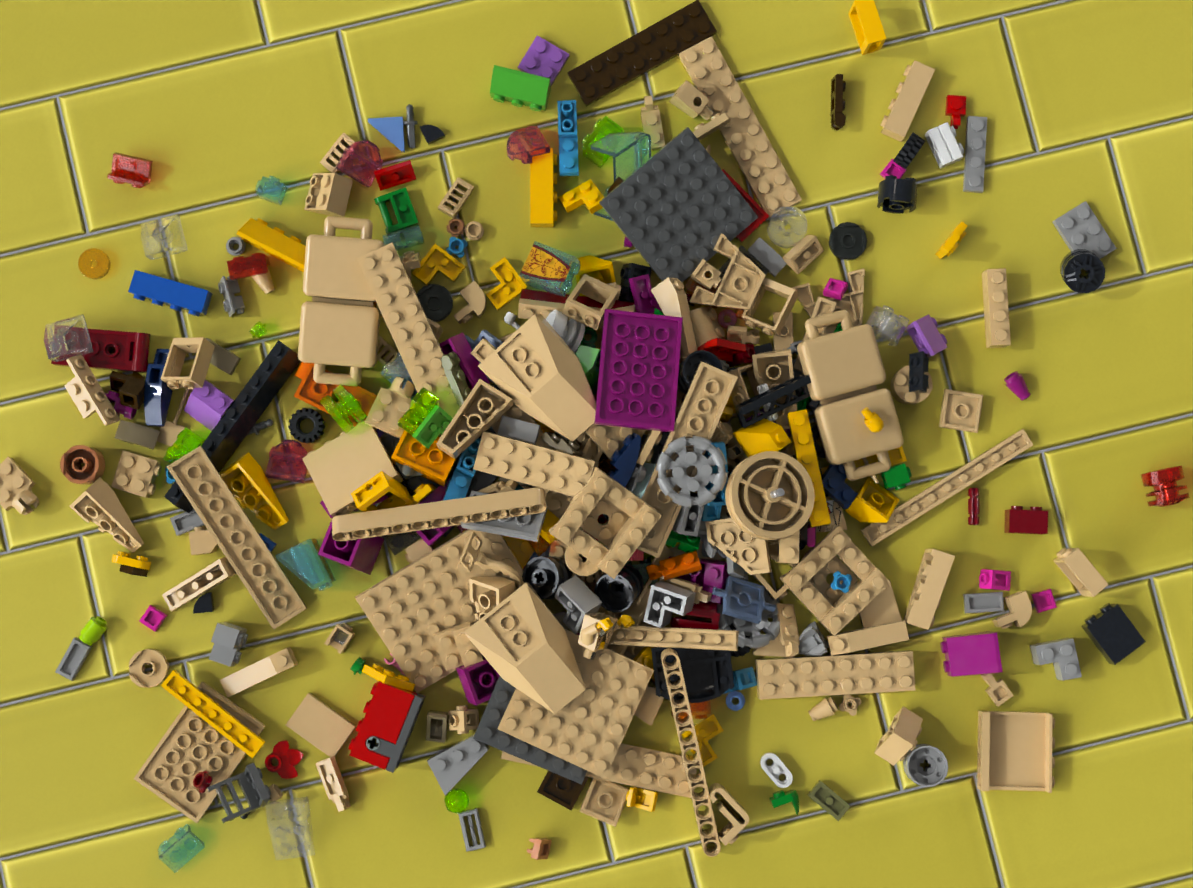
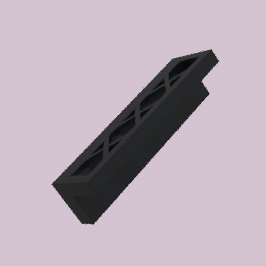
M800 374L735 405L734 408L742 428H746L810 397L807 384L811 383L809 375ZM802 388L804 394L798 397L793 395V391ZM787 395L785 403H776L778 398ZM771 403L767 412L759 411L761 406ZM754 411L752 418L746 421L744 415Z

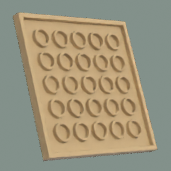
M565 629L586 690L554 714L516 688L497 729L605 779L654 670L608 648L598 650L594 660L583 657L586 647L578 644L580 635H575L573 632Z

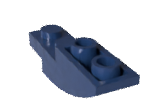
M157 349L154 363L148 364L144 392L145 421L148 426L165 427L173 390L161 380V376L170 349Z
M636 433L629 434L623 441L624 446L620 451L616 450L611 456L612 461L610 464L615 469L607 473V475L624 487L631 478L639 456L641 437Z

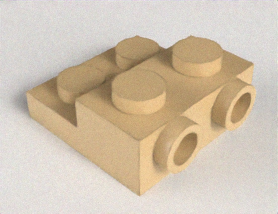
M123 450L111 487L150 498V495H153L156 489V484H154L156 477H159L162 470L161 462Z
M470 621L433 634L446 671L463 665L467 667L483 661L481 652L464 633V631L472 626Z

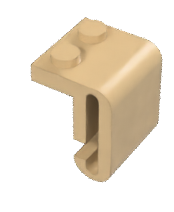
M712 306L690 311L697 348L715 338L725 340V332L719 325L717 313L712 309ZM680 346V357L686 356Z
M714 783L708 789L712 803L717 800L715 793L718 792L741 815V818L738 819L721 801L717 804L719 811L730 821L718 833L720 841L726 846L728 843L732 844L738 839L739 836L737 834L749 823V816L745 809L721 784Z

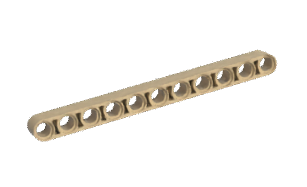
M529 488L339 515L332 518V538L335 541H349L461 525V522L476 523L539 514L547 509L545 491L542 488Z
M667 648L661 653V662L704 853L707 856L714 857L719 854L721 846L682 667L677 651ZM669 655L675 656V660L671 663L665 661ZM677 674L679 679L677 681H670V676ZM677 693L684 695L680 700H675L673 697ZM681 712L687 713L684 719H680L677 716ZM684 731L692 732L689 737L682 736ZM690 749L696 751L692 756L686 755V752ZM693 768L700 769L697 774L690 773ZM696 787L704 788L700 793L694 792ZM702 805L707 806L705 811H699L698 808ZM705 824L712 825L709 829L702 828ZM710 842L716 843L712 848L706 847Z

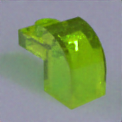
M423 387L411 400L410 409L398 420L397 425L413 435L434 406L438 405L439 398Z

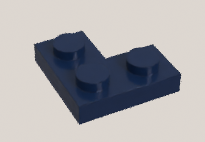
M830 464L821 477L824 492L843 509H848L857 493L844 482L847 476L843 464Z

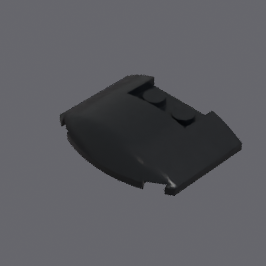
M651 648L656 695L670 700L661 662V653L667 648ZM672 648L677 651L680 659L689 703L709 701L722 696L729 688L730 690L734 688L730 651ZM669 655L665 661L671 663L675 660V656ZM673 674L670 676L669 680L677 681L679 679V675ZM677 693L674 695L673 698L675 700H680L683 698L684 695L682 693Z

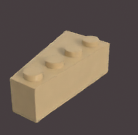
M479 379L436 443L438 449L456 459L482 435L483 431L492 426L514 405L513 399Z
M925 549L904 617L907 624L926 630L933 626L935 621L934 614L936 608L938 609L940 605V597L945 588L947 577L955 558L954 555L936 549Z

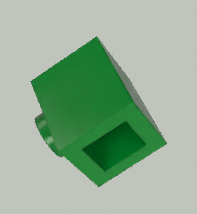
M905 463L880 473L885 489L892 487L895 490L906 487L905 483L911 482L912 474L910 468L906 467Z

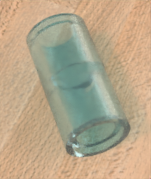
M419 225L382 235L384 244L387 245L393 242L397 251L424 243Z

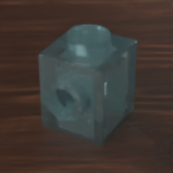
M263 176L261 181L257 182L255 191H257L256 194L259 198L281 205L287 187L280 182V179L274 176H269V178Z

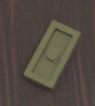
M820 780L808 794L811 799L838 821L851 807Z

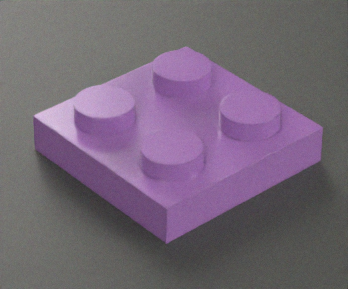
M537 35L520 62L518 69L525 73L550 78L552 86L568 60L569 54Z

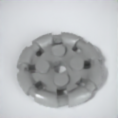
M693 435L692 438H685L684 436L669 443L665 452H661L656 465L659 477L657 482L664 495H668L673 499L672 502L684 507H691V505L703 506L717 498V493L723 490L728 475L725 468L727 462L720 448H716L711 444L712 441L700 436ZM693 445L694 452H686V446ZM705 450L711 453L708 458L702 455ZM674 452L679 455L675 461L670 458ZM717 465L718 473H712L711 466ZM689 466L697 468V474L694 477H689L686 474V469ZM672 469L673 477H666V470ZM710 481L714 486L708 491L705 486ZM676 484L682 488L679 493L673 490ZM690 491H697V497H690Z
M764 589L765 602L776 605L778 603L777 600L773 599L770 593ZM722 601L721 604H717L716 613H720L718 628L719 630H731L729 626L733 625L736 628L734 631H739L738 646L740 647L749 646L751 649L764 647L769 644L770 640H775L780 632L777 606H775L774 612L763 610L761 622L756 624L722 614ZM768 618H773V621H772V622L767 621V620H768Z

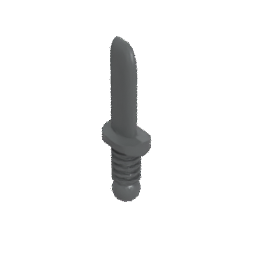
M409 104L406 106L407 121H403V124L407 125L409 147L416 148L415 124H418V122L413 121V105Z
M268 419L255 423L246 436L253 433L259 435V430L272 426L273 421Z

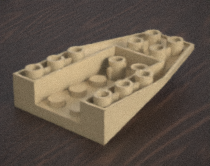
M534 314L478 365L507 396L513 399V402L522 411L572 442L595 422L596 400L580 360L542 314Z
M529 583L523 584L464 631L465 635L502 679L554 714L586 690L566 630Z

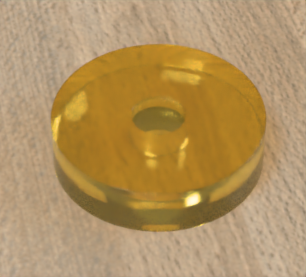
M96 248L87 249L80 255L78 260L80 272L94 280L106 276L111 266L108 255ZM93 261H97V265L95 267H92Z

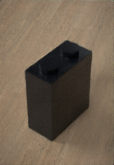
M1107 603L1100 608L1101 612L1096 616L1093 614L1085 619V624L1081 627L1108 663L1116 665L1146 641L1118 604Z

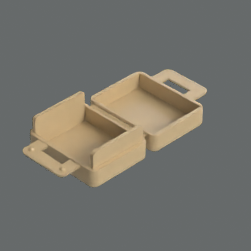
M328 216L324 221V235L312 234L306 239L303 292L305 295L313 297L312 302H304L301 306L298 359L304 363H314L313 380L316 383L359 386L362 377V367L372 368L377 364L381 313L377 307H373V301L376 302L356 259L385 246L384 242L372 239L373 223L369 219ZM336 228L361 230L360 238L335 236ZM326 364L351 366L350 374L325 372Z
M840 310L806 320L805 328L809 340L800 342L797 346V351L804 375H809L811 383L807 384L810 397L814 401H820L821 404L813 413L827 462L831 465L843 464L847 479L850 481L890 470L891 462L888 451L901 447L904 439L891 392L886 388L877 390L876 387L877 384H881L886 380V374L873 327L869 324L853 327L850 313L847 310ZM841 323L842 331L819 336L818 328ZM868 407L872 413L875 412L882 419L884 427L880 432H872L866 426L865 416L861 412L864 408ZM877 454L878 462L856 468L854 460Z

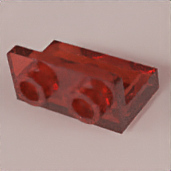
M116 152L113 154L112 170L107 175V178L112 179L113 182L118 184L129 183L132 184V187L143 188L150 183L153 161Z
M254 253L250 257L244 258L240 256L227 261L230 279L235 280L268 273L269 257L263 253Z

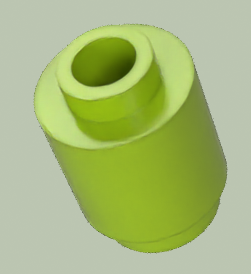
M99 616L91 617L80 631L79 639L89 646L97 643L108 628L107 622Z

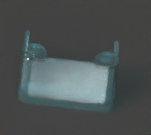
M644 132L610 133L591 145V149L613 156L614 182L618 176L625 180L651 158V136ZM609 188L606 189V191H605V193H604V197H605L607 194H609V193L607 192ZM604 208L594 213V215L613 221Z

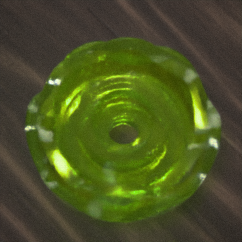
M461 789L450 790L444 799L447 810L457 814L462 813L469 805L468 795Z

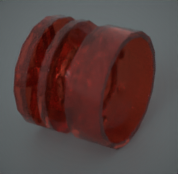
M1182 465L1141 474L1143 486L1153 487L1154 489L1148 492L1146 497H1156L1155 500L1148 501V506L1163 507L1177 504L1184 499L1190 498L1189 493H1179V490L1186 489L1187 485H1177V481L1185 478Z

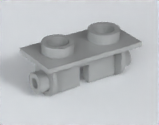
M223 276L220 283H218L220 294H223L225 299L223 301L225 312H228L229 317H232L235 311L237 314L244 313L245 306L242 296L234 297V294L240 293L237 279L234 276H229L226 280L225 276Z

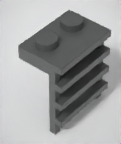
M254 763L247 765L243 773L207 787L209 792L216 790L227 817L222 819L223 823L232 821L239 816H244L248 812H253L267 805L271 792L269 787L264 785L262 781L263 776L260 768H256ZM236 780L249 805L246 809L243 808L232 782ZM224 785L227 786L238 809V812L234 814L221 789Z

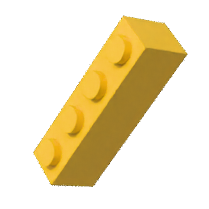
M530 148L531 227H554V222H557V210H554V203H557V191H554V184H557V173H554V165H557V154H554L553 148Z

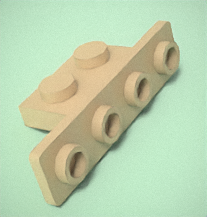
M83 356L69 357L66 361L75 377L65 385V388L83 418H88L97 412L105 426L118 422L120 420L119 416Z

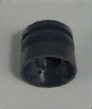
M1076 249L1069 252L1063 258L1060 264V274L1071 290L1078 293H1089L1101 286L1105 278V268L1103 262L1093 252L1086 249ZM1084 268L1085 270H1087L1086 276H1083L1081 274V269Z
M699 350L691 353L680 363L678 387L684 394H687L701 361L723 370L721 362L716 355L709 351Z
M625 564L615 579L606 573L603 574L596 583L595 594L602 602L601 606L607 611L614 613L623 612L640 596L644 586L643 578L636 568Z

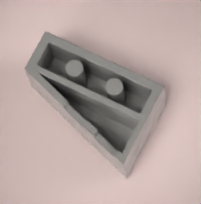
M475 734L427 760L444 795L489 750L487 744L473 739Z

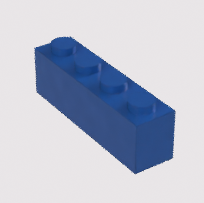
M137 270L134 271L128 291L137 300L145 301V298L152 300V304L158 306L168 304L170 309L180 312L182 309L189 310L188 314L197 317L200 314H207L212 293L208 290Z

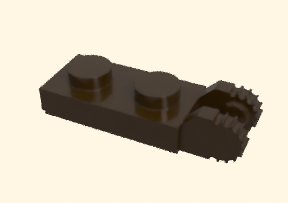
M836 74L831 79V127L836 131L845 125L846 116L842 113L845 110L843 92H845L846 88L843 74Z

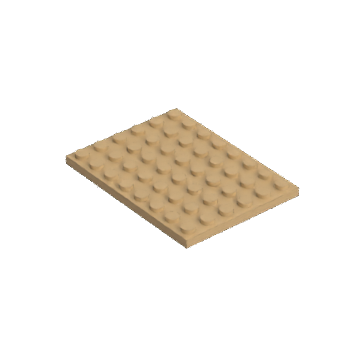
M467 529L355 596L356 601L405 676L409 677V682L415 684L414 690L416 693L456 670V668L448 671L445 670L433 634L468 621L471 622V625L478 621L474 615L477 613L475 603H471L470 578L501 576L512 581L514 580L509 578L510 575H503L502 571L496 573L492 569L483 570L481 566L474 564L471 572L466 570L459 560L471 531H474L483 542L478 554L483 553L489 559L511 566L519 573L522 579L523 569L502 535ZM473 538L471 545L476 549L478 542ZM467 553L465 557V563L469 566L470 563L468 561L470 556Z

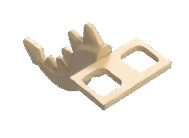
M471 531L459 560L468 572H471L474 564L481 566L483 570L492 569L496 573L502 571L503 575H510L509 578L514 579L513 581H515L517 588L525 584L519 573L511 566L489 559L483 553L478 554L483 542L474 531ZM473 538L478 542L476 549L471 545ZM467 553L470 556L468 561L470 563L469 566L465 563V557Z

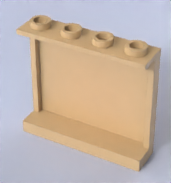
M365 420L360 421L354 428L342 432L339 437L327 441L322 447L309 452L307 456L302 458L332 517L346 515L356 510L357 506L351 493L381 471L400 483L404 481L401 474L394 467L374 427L365 424Z
M978 710L977 789L981 791L1019 790L1052 793V788L1055 785V779L1052 776V768L1055 767V759L1052 756V749L1055 748V738L1052 737V729L1055 728V718L1052 717L1051 713Z

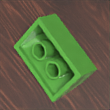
M494 65L490 87V96L494 101L501 103L508 101L517 107L524 105L530 107L533 111H546L551 91L550 78Z

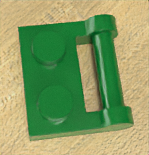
M406 187L374 199L383 217L387 235H392L419 224ZM387 201H391L398 221L396 225L392 223L386 206Z

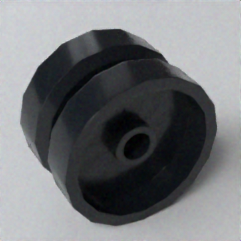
M540 556L528 561L523 570L522 581L529 583L541 599H556L554 596L559 585L573 576L563 558Z

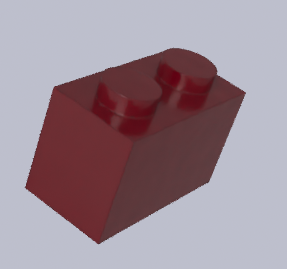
M1011 506V509L1005 510L1004 533L1048 534V511H1042V507H1030V510H1023V506Z

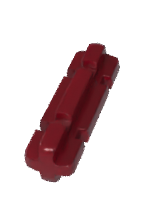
M969 488L968 514H970V517H968V524L979 525L980 499H978V496H980L979 488Z

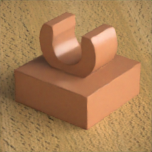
M548 838L529 839L530 842L534 843L533 849H527V852L531 854V858L537 860L548 859L552 840Z

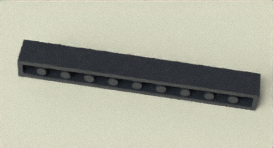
M279 340L201 445L218 472L222 470L301 362L298 359V354ZM175 481L164 497L176 507L190 513L193 506Z

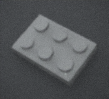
M1086 201L1052 222L1070 251L1086 249L1101 259L1117 249Z

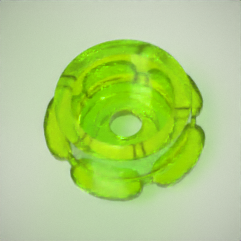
M260 321L257 322L249 331L253 335L252 338L258 337L260 339L267 331L265 329L266 324L263 325Z

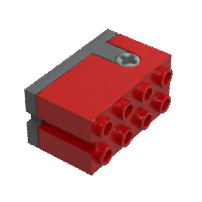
M379 681L374 683L370 694L373 697L369 702L367 701L363 713L366 714L358 722L356 727L358 734L350 742L348 749L351 752L349 756L394 773L399 766L426 695L387 685ZM374 738L377 739V740H376V742L378 743L377 745L374 744V743H375V741L373 740Z

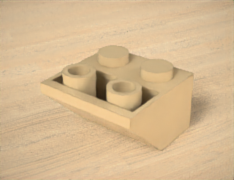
M313 173L310 179L309 192L305 199L304 210L328 216L344 217L353 180L336 173Z

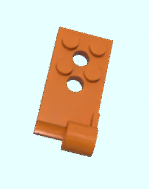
M300 363L294 376L302 379L294 397L354 427L360 421L366 420L377 397L376 394L360 386L316 383L313 380L314 363ZM333 392H341L343 394L342 401L334 402L331 397ZM350 401H359V410L352 411L349 408Z

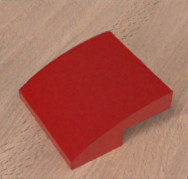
M715 338L702 344L697 350L709 351L716 355L719 360H725L726 363L733 362V354L746 352V344Z

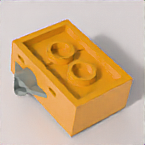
M408 423L391 456L392 463L397 465L402 477L405 479L422 476L445 487L458 457L454 459L438 449L436 443L440 439L439 436L429 449L424 447L412 436L418 427Z

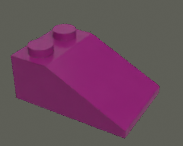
M484 656L483 661L456 668L468 703L477 706L490 700L500 675Z

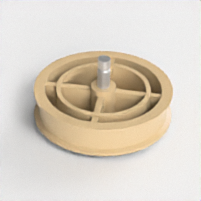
M766 451L744 459L733 469L726 484L725 501L730 517L744 533L757 539L775 540L796 533L808 521L814 507V487L807 470L795 458L782 452Z

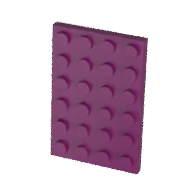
M605 309L594 424L674 432L683 317Z

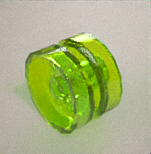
M340 384L333 390V394L339 400L337 403L329 395L322 398L320 403L341 429L348 433L354 428L348 416L351 415L358 423L367 416L360 408L361 405L354 396L348 393Z

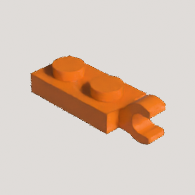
M696 550L659 561L660 566L649 565L646 567L650 580H655L662 576L664 580H669L702 570Z

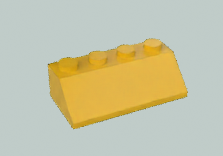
M250 218L238 230L236 235L244 242L304 272L306 246L302 245L301 240L291 235L289 238L285 236L283 230L274 227V229L268 227V223L260 218L257 221Z

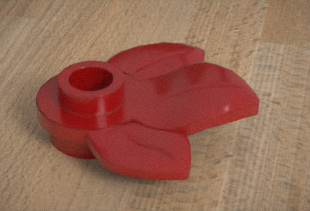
M287 740L280 741L274 746L273 752L266 757L265 766L270 772H277L281 778H295L298 776V773L294 766L301 761L303 753L297 749H289ZM272 759L278 760L277 766L272 764Z

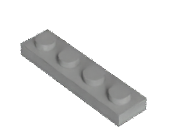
M967 117L963 192L982 193L984 189L987 117Z

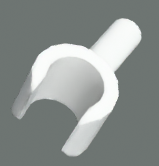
M507 312L504 317L505 323L512 325L518 330L520 326L514 322L516 315Z

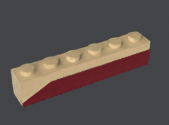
M522 289L518 318L530 319L534 314H542L546 319L555 309L563 313L566 300L570 294ZM578 296L575 300L598 312L604 305L586 296ZM616 300L611 310L634 312L635 305L634 302Z

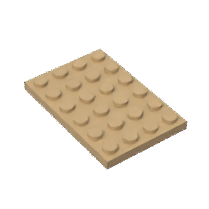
M201 682L198 686V689L259 736L266 727L262 722L205 682ZM184 706L134 779L192 821L199 823L218 794L216 790L209 792L208 789L204 793H199V789L193 785L195 776L199 772L208 771V775L213 778L210 786L231 777L246 753L191 709Z

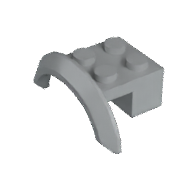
M690 493V497H697V494ZM704 505L682 506L672 530L679 534L690 536L702 534L705 551L710 558H713L718 548L709 543L707 539L705 525L707 521L701 520Z

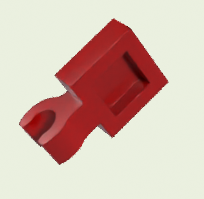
M947 95L945 116H951L950 126L958 129V126L961 124V117L966 115V96Z

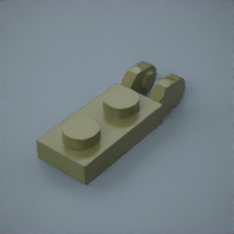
M450 352L442 356L441 363L458 406L461 407L470 394L471 389L468 387L465 374L459 366L460 359L457 353Z

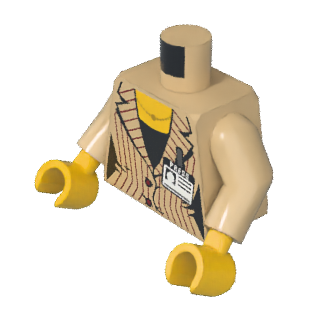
M603 612L585 614L578 640L579 645L586 647L583 657L594 660L598 650L607 648L613 631L621 628L622 624L625 628H629L635 623L632 617L622 615L618 620Z

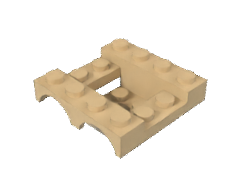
M596 467L587 484L573 497L561 519L549 529V532L552 536L565 545L570 546L594 563L600 570L615 579L662 515ZM601 514L608 515V521L604 524H600L597 521L598 516Z
M835 525L820 543L809 549L799 561V564L780 577L782 582L834 636L891 583L838 525ZM836 571L844 575L850 574L852 581L850 582L849 591L843 593L839 589L833 590L830 586L831 584H828L826 581L827 575L830 573L834 574Z

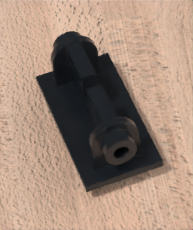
M924 351L909 354V392L919 391L920 393H926L927 389H929L928 375H924V372H928L929 357H927Z

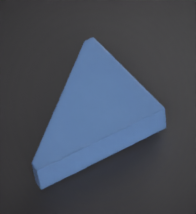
M403 116L368 119L369 124L402 153L405 152Z

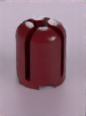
M699 601L698 604H693L691 612L685 614L711 618V622L672 617L671 628L718 630L720 613H716L719 603Z

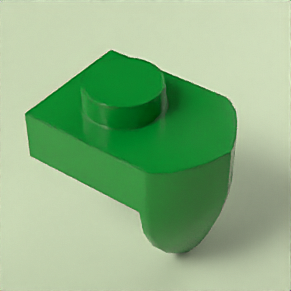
M780 790L773 793V797L769 798L774 808L792 802L796 814H799V798L796 790L787 792Z

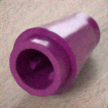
M1017 371L1004 379L1005 385L1021 401L1031 395L1022 374H1019Z

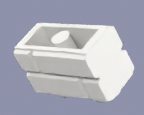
M948 122L925 133L927 142L940 169L958 162L964 157V148L961 143H957L955 138L956 131Z

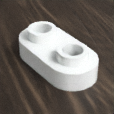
M770 752L765 753L760 759L762 769L778 787L786 788L790 786L793 781L792 773L777 755ZM768 759L773 760V764L771 766H768L766 764V761ZM785 774V780H779V775Z

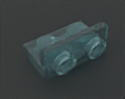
M186 824L183 828L177 829L174 836L168 841L165 840L161 843L158 849L159 859L176 873L198 854L205 845L191 832L190 826Z

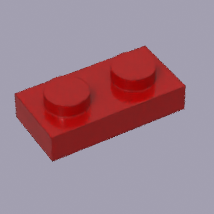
M410 160L374 171L380 191L416 180Z

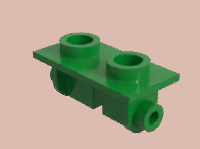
M671 530L666 545L675 547L678 542L680 543L678 549L689 553L697 551V549L699 550L701 538L679 534Z

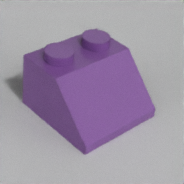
M928 314L912 322L906 327V330L918 351H924L927 357L930 358L948 347L945 336L940 334L937 329L938 324L936 320Z
M205 379L203 388H194L191 392L184 411L212 431L234 402V399Z

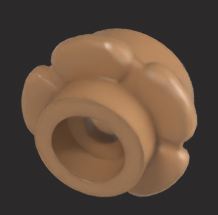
M451 219L447 225V232L451 233L453 237L462 235L465 232L464 222L461 219Z

